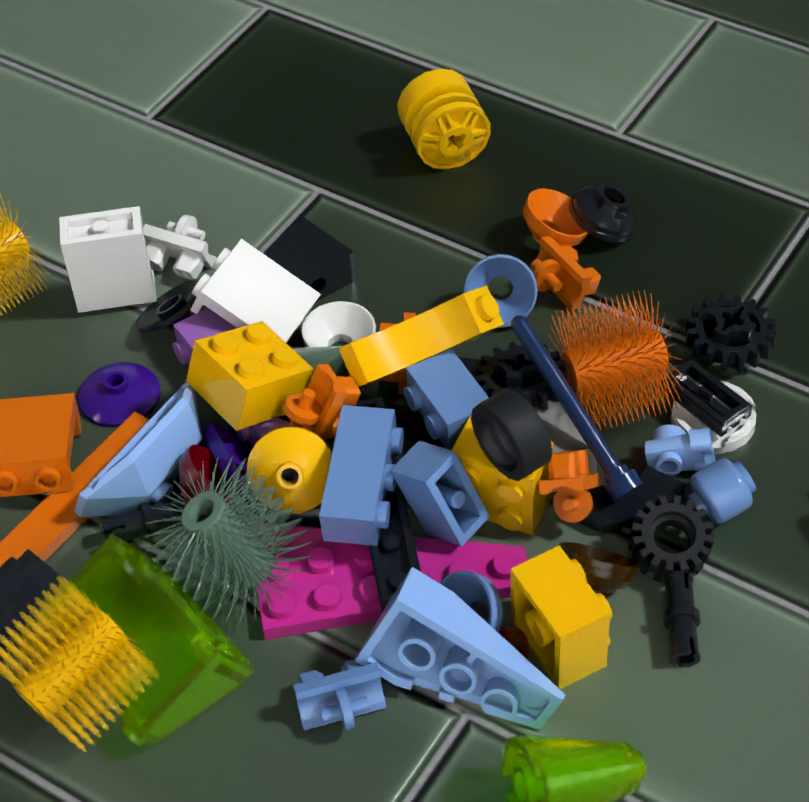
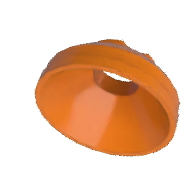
M545 188L536 189L528 195L523 207V216L529 230L532 232V238L537 243H539L541 237L551 236L560 246H575L580 244L588 235L574 221L570 214L569 202L571 197Z

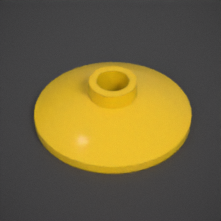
M299 427L275 429L261 437L250 452L247 472L254 466L256 467L250 483L263 475L266 479L262 489L271 486L275 487L270 501L284 497L279 512L289 508L293 509L292 514L309 511L322 503L332 452L322 438L307 429ZM287 468H292L297 471L299 477L295 481H287L283 478L282 472Z

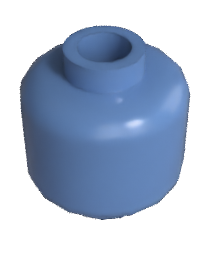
M722 458L691 476L690 487L693 493L687 496V500L691 499L696 502L694 507L696 512L703 508L713 522L722 524L750 508L753 503L752 493L757 490L754 481L741 462L736 461L732 463L728 459Z

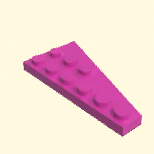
M295 526L288 534L286 533L290 529L283 533L280 537L284 534L288 536L309 529L282 548L306 545L275 558L312 557L294 559L295 561L276 562L275 564L279 566L274 565V567L302 571L287 570L294 572L290 573L275 569L279 572L272 570V574L288 582L277 579L272 576L274 579L268 576L266 579L275 589L266 580L263 581L268 590L267 592L262 585L267 601L260 585H256L259 592L258 599L265 640L378 621L382 611L369 546L323 541L321 528ZM284 529L283 531H281L280 533H278L274 538H276L278 535H280V534H281L282 532H284L286 529ZM414 537L419 565L423 574L440 583L452 572L460 570L476 572L487 577L495 585L500 599L510 598V569L528 560L524 546L467 541L460 547L441 539ZM286 541V542H284V543H282V544H280V545H278V546H276V547H274V548H279L280 546H282L283 544L287 543L288 541ZM276 590L285 598V600L276 592Z

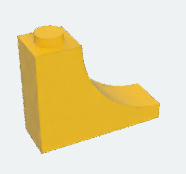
M486 285L463 293L394 326L350 342L339 348V351L350 376L359 388L404 371L406 367L450 348L453 350L504 325V322L500 316L498 304Z

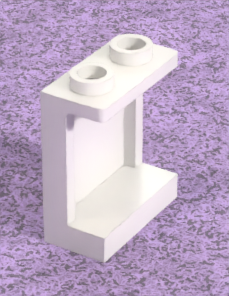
M140 206L59 217L60 246L78 313L157 302L155 276L150 266Z
M241 239L232 251L225 247L212 266L216 269L212 277L206 273L201 277L192 291V294L197 298L190 310L198 314L203 306H206L236 328L263 321L287 343L321 294Z

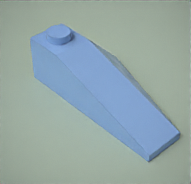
M413 567L389 600L355 659V662L362 666L376 662L381 677L395 686L411 690L413 685L439 692L438 699L454 703L455 698L481 705L482 710L486 714L538 730L543 727L565 697V694L453 591Z

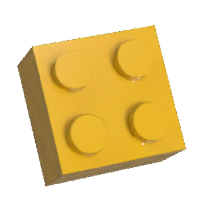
M263 321L195 340L186 382L238 431L285 415L283 405L286 398L290 394H302L303 390L308 388L314 368Z
M470 416L451 451L457 454L490 517L487 521L499 524L510 531H520L533 536L552 498V493L540 494L538 481L550 478L548 463L520 481L508 479L489 461L480 447L473 431Z
M559 545L511 568V623L552 682L561 690L606 667L608 645L611 643L609 628L610 619L613 616L607 599L601 593L595 594L589 586L580 563L576 559L570 560Z

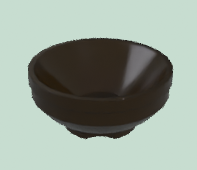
M559 543L570 560L576 559L585 572L587 583L595 594L601 593L604 597H609L614 591L624 589L632 584L639 572L640 564L623 555L579 543Z

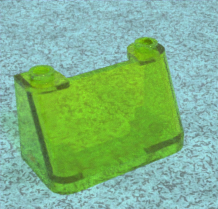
M111 534L68 583L74 589L76 587L87 600L86 595L94 607H96L95 600L101 611L106 615L109 613V617L119 627H122L120 629L127 637L132 639H128L129 642L137 647L135 649L149 660L147 662L152 666L150 667L153 670L151 672L158 679L152 674L148 677L142 672L145 676L142 677L140 675L139 677L137 675L141 682L136 677L134 678L139 683L135 684L134 687L128 682L133 693L123 695L128 701L122 702L125 709L122 714L120 713V716L124 721L121 730L132 742L139 746H142L144 743L155 746L241 687L256 669L205 611H202L203 608L197 602H192L193 597L187 591L182 592L184 587L177 581L172 582L173 575L169 571L162 572L163 565L156 560L154 562L155 558Z

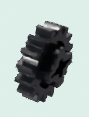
M719 294L718 302L714 303L712 300L705 298L703 299V308L697 306L692 308V315L687 317L686 345L693 347L692 356L694 358L705 356V366L707 367L717 362L720 363L721 371L725 372L728 365H734L738 372H743L744 363H748L756 368L759 365L760 358L768 359L770 357L771 348H774L777 332L774 330L776 321L775 319L768 318L769 309L767 307L758 310L755 308V299L743 303L741 302V296L738 294L734 296L733 301L727 300L723 294Z
M514 342L509 343V349L505 351L498 347L493 348L494 356L483 355L481 357V365L474 367V379L488 397L506 388L519 393L533 408L539 407L544 411L548 410V400L559 402L523 346H516ZM559 352L549 353L564 378L567 379L565 361H560Z

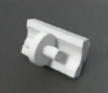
M183 215L178 223L169 221L166 230L148 224L144 225L143 233L151 269L163 271L170 256L177 258L173 270L176 275L183 279H196L203 267L213 269L212 266L217 258L209 254L208 244L203 241L205 231L197 229V220L194 216Z

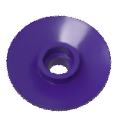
M130 362L113 363L97 369L84 380L79 389L78 402L82 413L91 422L105 427H119L134 412L147 417L155 409L160 399V385L155 374L142 365Z

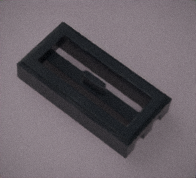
M692 358L676 368L679 372L673 370L671 372L673 376L670 373L668 374L671 381L675 384L674 387L679 397L666 377L674 400L720 437L727 433L729 426L734 428L739 425L741 417L747 419L751 416L752 405ZM686 374L689 375L692 379H694L696 382H698L701 386L699 387L698 385H696L693 381H691V380H690L688 377H686L685 375H686ZM661 379L662 387H663V389H664V391H665L664 384H663V381H662V379ZM666 387L668 395L672 398V395ZM713 395L717 397L719 400H721L732 410L730 411L726 407H724L721 403H719L716 399L713 398Z

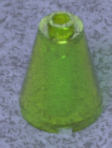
M519 734L518 736L506 739L502 750V777L511 775L514 791L505 793L507 802H615L637 792L641 786V780H644L646 777V764L640 751H635L629 742Z

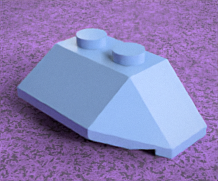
M187 382L180 387L89 485L79 493L74 509L75 514L79 517L119 516L138 510L139 504L148 502L149 505L152 503L156 504L167 498L162 494L168 496L174 487L171 482L179 474L180 457L189 446L193 444L199 445L202 439L196 393Z

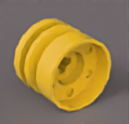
M448 69L424 72L413 79L400 95L397 103L398 116L425 164L435 169H451L463 166L476 158L485 148L491 135L490 122L461 74Z

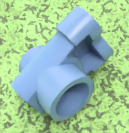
M662 425L654 430L652 440L645 441V455L648 466L668 476H675L685 470H695V472H698L716 461L710 428L691 429L689 434H686L679 426Z

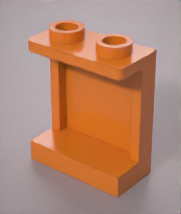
M75 393L0 399V497L73 490L74 481L70 468L74 436L81 435L82 427Z

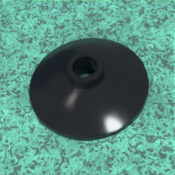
M199 279L181 283L161 295L157 302L150 304L140 315L136 322L137 329L141 333H150L171 326L174 330L173 324L192 316L190 309L197 298L192 294V291L199 282Z

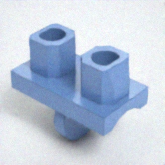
M355 659L346 661L341 667V672L328 676H323V673L313 670L300 674L298 684L293 685L304 731L337 721H342L345 731L355 729V716L387 708L381 684L380 670L376 662L362 666L355 662Z

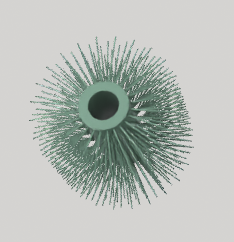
M233 456L215 491L214 478L217 462L214 473L212 472L210 489L205 492L204 466L202 461L203 480L201 475L203 491L199 484L202 493H197L189 473L195 493L192 489L191 491L195 497L191 498L178 485L190 501L187 502L179 497L185 502L183 503L171 498L185 505L184 509L152 508L183 512L182 516L170 519L162 518L164 520L148 522L182 521L149 535L173 532L160 541L162 542L176 532L183 531L159 545L155 544L152 546L155 549L170 544L168 546L170 547L173 543H176L162 554L168 548L166 547L157 556L161 558L156 560L159 561L170 557L168 561L170 559L172 561L179 555L170 564L172 565L183 555L176 562L178 564L172 567L176 569L172 582L186 579L182 592H188L197 588L192 602L202 599L200 597L204 593L202 591L212 582L207 588L209 590L206 593L209 595L202 612L207 609L208 603L211 606L221 596L213 619L234 593L226 622L243 587L244 602L241 618L244 614V605L246 610V597H248L249 601L248 588L250 587L251 589L253 586L256 620L255 599L257 608L258 603L255 588L259 595L256 585H260L267 601L262 585L267 592L268 590L263 581L266 580L275 589L266 579L268 576L274 579L272 577L274 576L277 579L288 582L272 574V570L279 572L275 570L279 569L290 573L294 572L287 570L302 571L274 567V565L279 566L275 564L276 562L295 561L294 559L312 557L275 558L306 545L282 548L309 529L285 536L302 518L285 523L292 514L293 509L289 508L279 512L284 497L270 501L275 487L271 486L262 489L265 477L260 476L261 480L255 485L257 487L251 494L247 495L253 488L248 492L247 490L255 484L253 483L249 486L254 475V469L250 473L247 472L239 481L240 472L237 469L225 484L227 471ZM249 473V478L247 480L245 478L236 488V484ZM235 475V477L233 478L232 482L230 483V485L228 486V488L226 489V491H225V493H224V488H225L226 485L229 483V481L232 479V477ZM222 478H223V481H222V484H221V486H220V489H219L218 493H216V491H217V489H218V487H219V484H220V482H221V480H222ZM246 480L242 487L237 492H235L239 488V486ZM264 493L263 495L265 496L260 500L262 503H256L258 496ZM270 505L274 506L270 510L272 511L270 514H268L269 512L265 514V512L267 511V507H269ZM280 515H287L285 517L286 520L284 521V523L282 521L279 525H277L281 521L279 520L274 526H272L277 521L275 520L277 517H279ZM179 524H183V526H179V527H176V528H173V529H169V528H172V527L177 526V525H179ZM286 529L284 532H282L280 535L274 538L278 533ZM288 529H290L286 534H284L282 537H280L283 533H285ZM288 541L287 543L283 544V545L280 546L279 548H274V547H276V546H278V545H280V544H282V543ZM180 543V545L174 549L175 551L172 554H166L173 547ZM169 563L166 566L164 565L162 569L164 570ZM191 564L187 568H190V570L183 574L185 572L183 571L176 579L174 578L183 566ZM199 574H201V575L195 580V581H197L195 584H193V585H192V584H190V585L188 584V583L190 582V580H191V582H192ZM223 586V588L216 594L219 588ZM234 586V590H233L232 593L229 595V597L226 599V597L228 596V594H229V592L231 591L232 587ZM276 590V592L285 600V598Z

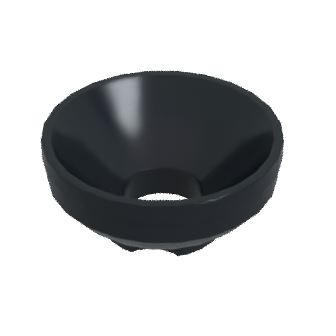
M610 183L609 185L594 184L581 187L569 202V211L574 221L584 231L600 240L610 243L625 242L634 231L637 219L632 201L626 196L624 190L617 185Z

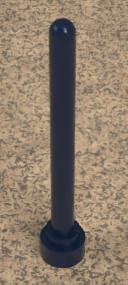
M522 315L513 317L511 320L512 330L606 475L603 479L607 485L604 489L613 503L638 489L644 483L634 469L629 470L626 464L621 465L528 320Z

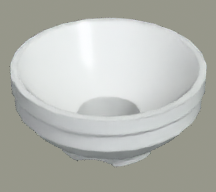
M336 301L317 307L309 313L302 325V337L305 347H326L339 341L350 343L376 333V324L372 314L363 306L347 301Z

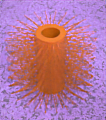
M640 293L641 311L635 296L634 310L628 295V310L622 295L624 313L618 298V312L611 298L613 315L606 300L607 325L604 316L605 310L601 300V315L597 308L596 317L589 302L591 320L585 306L584 317L578 306L579 320L573 308L574 323L572 321L574 331L570 321L571 315L567 309L568 322L565 316L563 319L566 341L560 325L561 320L557 314L561 332L557 326L556 329L562 345L556 335L555 338L563 354H561L556 345L555 347L560 353V361H565L566 381L577 398L580 399L582 406L584 403L588 415L590 409L592 421L595 424L596 420L598 426L601 417L606 428V415L612 427L611 414L617 426V408L621 422L623 421L622 409L629 424L627 417L628 408L634 423L632 405L638 419V405L640 406L645 419L643 403L650 417L648 400L655 414L653 397L659 408L660 415L659 397L667 414L663 392L669 405L670 401L666 387L671 395L672 392L666 377L679 397L674 387L675 384L671 381L666 371L667 369L673 376L668 368L669 364L679 372L668 362V356L676 357L668 355L671 353L667 352V347L677 343L666 346L664 339L667 334L664 338L661 335L664 318L660 332L657 331L658 306L656 330L654 329L652 294L651 321L646 294L645 314ZM642 308H643V312H644V315H645L646 324H645V321H644V319H643ZM615 313H616V316H617L619 325L616 323ZM598 315H599V318H600V321H601V324H602V328L600 327V324H599ZM581 317H582V320H583V324H584V327H585V331L583 330V327H582ZM564 320H565V323H566V326H567V329H568L569 336H568V334L566 333ZM661 379H662V381H663L665 391H664V389H663V387H662ZM642 390L645 392L646 401H645V398H644V395H643ZM589 399L593 408V412L590 407ZM610 401H611L612 404H613L614 413H613V410H612V406H611ZM594 407H595L596 410H597L598 419H597V416H596Z

